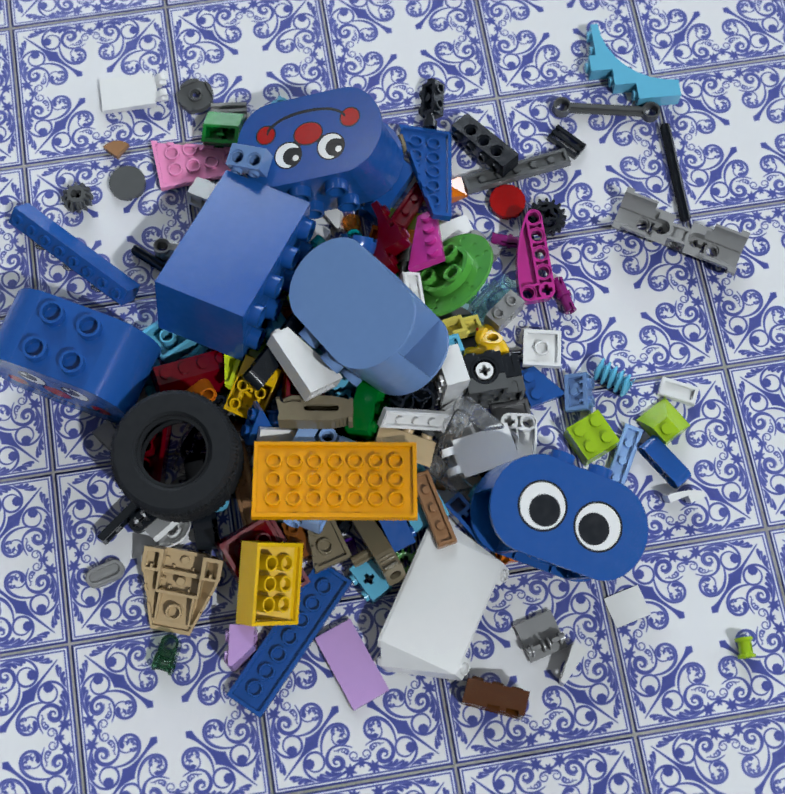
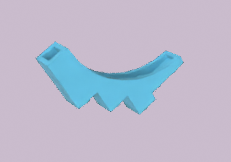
M598 24L590 25L589 32H586V41L590 43L587 63L584 64L585 74L588 73L589 80L608 79V87H611L612 94L631 92L632 101H635L636 106H643L647 102H655L659 106L678 104L681 97L679 79L650 77L624 65L606 46L601 37Z

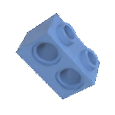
M232 143L225 164L231 169V172L238 175L243 173L253 178H259V176L267 178L273 155L266 148Z

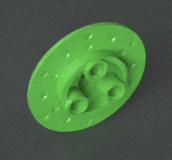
M468 233L447 239L442 242L446 261L419 271L425 305L435 315L442 316L451 313L465 303L473 302L477 297V292L487 280L493 264L492 247L482 236Z

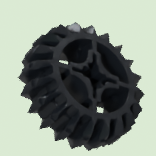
M430 381L424 387L410 394L389 396V403L387 405L393 408L435 410L434 406L438 404L437 399L439 398L438 390L433 385V382Z

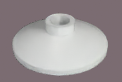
M191 521L180 522L157 543L167 548L179 544L188 535L191 529Z

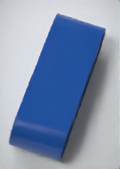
M652 435L638 447L640 454L674 489H678L691 477L688 468L655 435Z

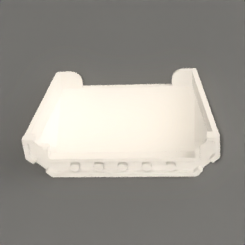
M452 524L451 527L456 536L457 543L441 549H437L430 529H426L377 639V647L381 648V656L377 658V665L387 672L462 681L469 672L470 665L466 653L495 585L500 586L508 580L509 569L503 562Z

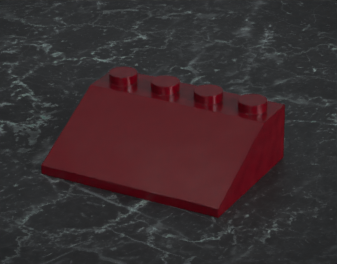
M255 520L214 544L235 580L239 583L241 541L287 542L275 520ZM303 567L301 588L311 582Z

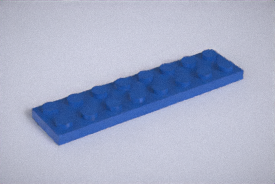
M331 567L316 574L314 568L308 575L311 582L300 589L298 625L273 626L227 693L228 697L260 719L352 584L350 579Z

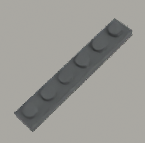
M562 148L519 160L518 165L504 177L494 173L491 169L462 176V181L467 194L470 195L571 166V160L566 149Z

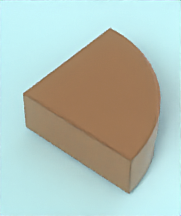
M112 141L104 145L103 148L113 157L119 159L129 148V144L124 141Z

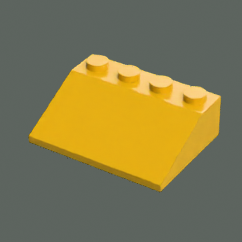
M241 541L236 624L246 626L298 625L304 543Z

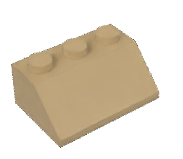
M379 426L372 442H416L417 463L429 468L436 445L431 435L421 433L420 436L414 434L413 429L380 428Z

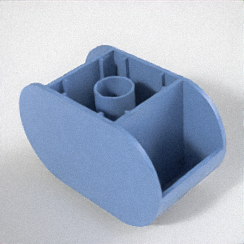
M346 237L328 240L309 252L298 265L291 280L289 301L294 315L305 326L299 332V335L314 349L319 347L324 353L320 358L337 374L341 372L356 387L364 380L379 392L393 396L415 392L434 378L442 367L448 353L449 334L445 324L390 269L360 243Z

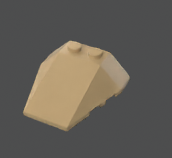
M145 545L141 569L144 576V590L147 596L150 628L190 636L221 580L224 560L208 553L177 547L167 548Z

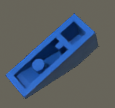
M458 492L445 503L450 517L477 544L485 549L477 539L471 525L470 503Z

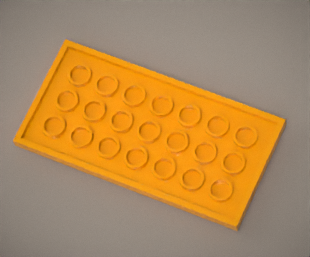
M254 441L251 519L417 521L416 442Z

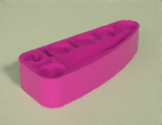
M536 209L529 210L525 215L516 250L518 296L525 301V305L547 302L555 294V283L541 213ZM534 216L537 219V222L531 223L528 220V217ZM531 235H539L540 241H534ZM535 252H541L544 258L537 259ZM538 271H546L547 277H540ZM544 288H546V291H550L548 295L545 292L542 293ZM530 291L532 298H525L523 292Z

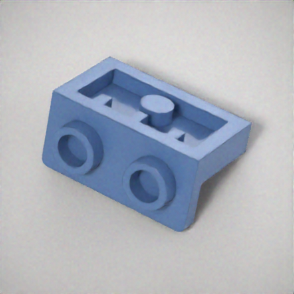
M587 372L564 375L565 412L586 411L589 414L593 413L595 398L592 395V389L595 388L594 379Z

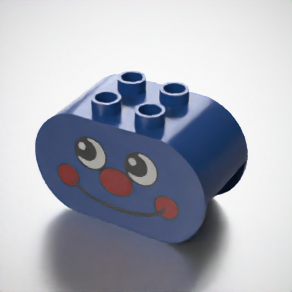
M342 87L265 105L249 116L240 131L237 144L266 148L273 155L267 178L261 176L253 178L248 174L246 176L251 180L310 202L309 219L321 218L325 215V211L337 208L342 212H353L360 208V204L380 198L397 181L404 160L400 139L395 131L383 122L380 109L374 99L365 91L355 87Z
M22 288L18 291L0 326V377L24 390L117 424L124 417V414L133 405L135 406L156 359L162 353L161 347L156 341L141 330L120 319L31 288Z

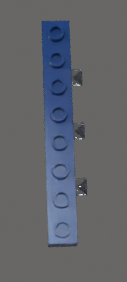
M30 203L14 207L9 223L32 239L37 249L47 250L63 262L62 267L65 270H74L91 283L92 290L96 292L102 291L122 306L135 300L141 286Z

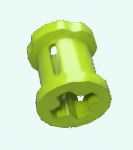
M753 636L734 639L738 646V659L756 657V654L753 653L751 642Z

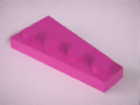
M424 212L417 216L408 265L409 272H418L446 261L438 219H432L429 212Z

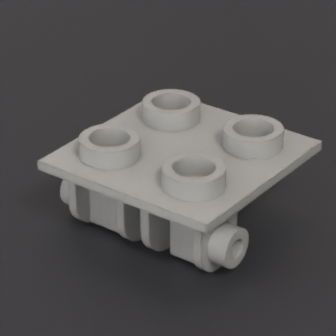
M551 610L514 625L531 663L568 647L565 642L566 637L563 632L561 633Z

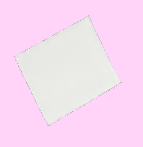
M638 585L604 598L616 628L651 615Z

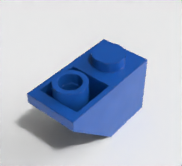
M253 401L252 407L247 412L245 425L241 428V436L246 445L254 446L258 428L272 427L257 401Z

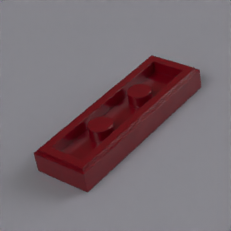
M415 182L391 216L401 228L407 229L425 203L417 182Z

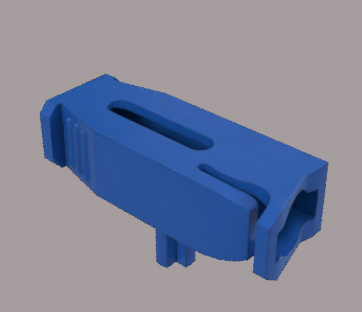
M403 160L400 176L393 187L380 198L366 202L364 206L361 205L359 215L378 226L377 216L371 204L378 201L382 206L385 204L389 210L394 208L415 177L412 166Z

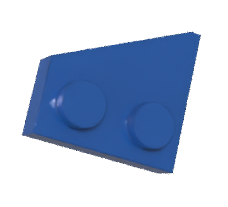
M533 366L522 370L526 388L524 395L528 399L530 409L564 397V391L536 367Z

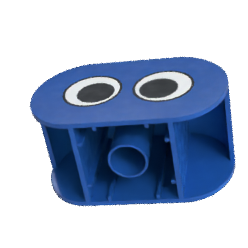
M552 449L550 455L532 454L499 465L486 473L478 482L470 504L471 525L480 543L496 554L569 581L585 582L592 579L610 581L624 576L634 568L645 550L648 540V519L645 509L632 490L624 484L611 480L613 471L606 467L589 464L588 469L580 468L573 465L576 458L574 455Z

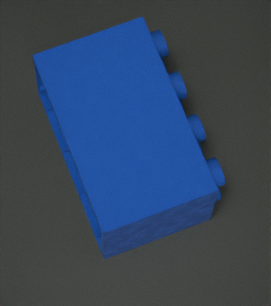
M226 170L155 280L158 327L240 361L245 359L250 348L258 351L266 336V329L262 327L267 319L273 322L276 321L283 304V300L279 299L282 292L289 293L291 280L297 266L314 249V245L308 243L316 227V221L309 219L310 202Z

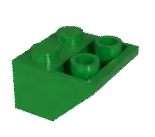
M208 111L202 129L201 142L203 145L224 148L231 147L232 143H237L244 124V114Z

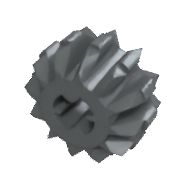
M74 182L72 187L67 185L68 190H63V196H61L64 207L72 213L77 210L81 214L82 209L88 211L87 206H92L91 200L94 198L90 187H86L83 182L79 186L76 182Z

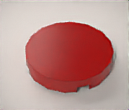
M509 184L500 185L495 188L489 199L492 213L504 220L520 216L524 211L526 203L525 195L521 189Z

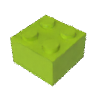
M599 410L569 426L563 434L584 467L615 449L620 442Z

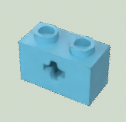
M372 559L356 568L354 565L349 568V579L355 586L359 585L362 589L360 593L367 602L370 600L374 604L392 590V586L388 585ZM365 578H373V584H370L369 582L365 584Z

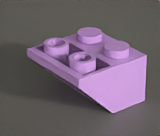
M230 624L229 630H226L225 641L228 643L229 648L228 651H225L224 662L227 663L231 671H237L257 651L258 630L255 626Z

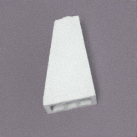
M289 327L282 330L276 329L270 334L271 337L267 342L268 347L305 402L337 387L343 378L341 374H337L328 367L320 358L321 356Z

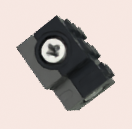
M487 350L483 354L469 353L463 357L470 377V382L464 396L466 412L490 408V405L523 400L526 388L518 354L506 353L501 355L500 351Z

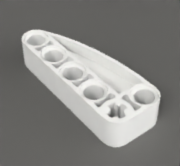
M529 413L504 414L497 425L504 424L505 421L507 422L519 458L536 454L537 419L535 416ZM523 422H527L530 428L525 427Z

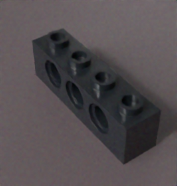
M468 113L452 124V138L456 142L461 143L468 152H472L477 156L480 162L488 165L494 173L504 177L518 165L519 154Z

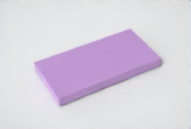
M350 619L315 638L353 711L389 691L388 686Z

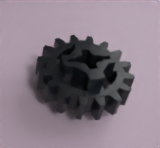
M545 198V202L538 199L537 204L533 202L531 208H528V211L536 209L541 213L546 238L548 234L554 237L555 231L560 233L561 229L565 226L566 222L564 221L567 218L564 215L565 209H560L561 203L556 205L554 199L548 202V198ZM534 216L528 217L531 223H536L537 219Z

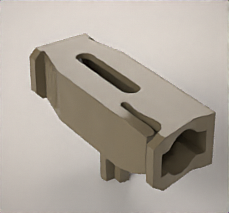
M301 395L286 397L283 399V402H281L280 397H276L279 429H334L344 426L353 428V397L345 399L336 396L318 395L306 402Z
M352 520L356 532L366 547L365 550L350 557L354 567L356 568L373 559L389 586L405 579L406 573L403 565L375 520Z

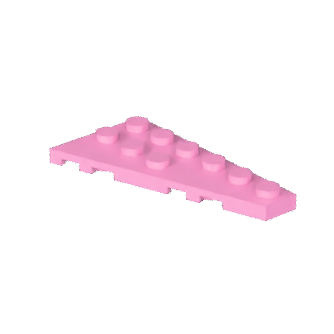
M151 141L161 191L190 186L196 177L209 181L219 180L226 170L231 171L225 164L231 147L216 148L212 145L188 143L179 145L174 144V142L158 143L157 141Z

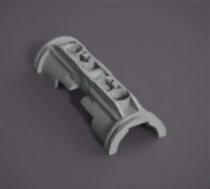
M627 187L611 226L612 230L614 228L619 232V229H623L673 250L726 269L725 273H731L732 276L735 275L738 260L750 236L749 232L742 230L740 233L716 224L715 228L711 229L696 222H693L691 229L673 223L676 217L675 214L656 208L659 201L635 193L636 189ZM642 222L647 226V228L645 230L638 229L637 224ZM713 249L716 255L710 257L707 255L706 250Z

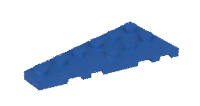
M399 124L398 132L403 134L407 148L406 153L431 218L450 221L452 217V132Z

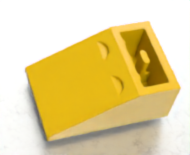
M250 355L245 356L223 408L247 419V412L252 407L253 401H257L264 413L266 412L285 372L283 369L277 368L265 385L256 391L242 378L243 374L256 359Z

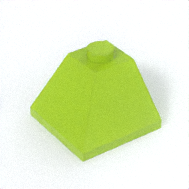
M665 397L636 419L637 423L650 437L655 435L665 445L669 444L691 426Z

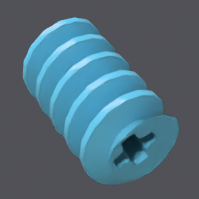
M603 358L593 373L594 380L597 381L601 378V385L607 382V389L614 386L613 392L616 393L621 390L620 397H623L627 394L636 378L630 381L631 374L624 377V370L617 373L618 366L611 369L612 362L604 365L605 358Z

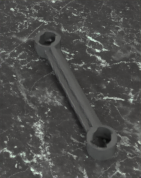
M558 97L553 103L552 112L558 118H564L569 113L641 117L645 122L652 123L658 119L660 106L655 102H647L643 106L571 103L566 97ZM564 104L568 109L560 111L556 107ZM653 109L656 115L650 116L646 114V111Z

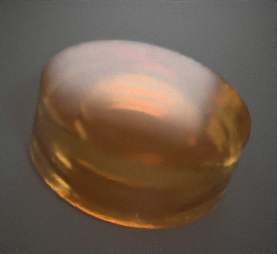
M355 214L346 215L342 221L343 229L346 232L351 229L359 230L361 227L360 218Z

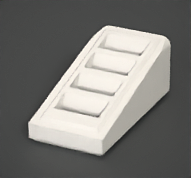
M575 642L570 645L558 684L560 686L565 685L586 654V650Z

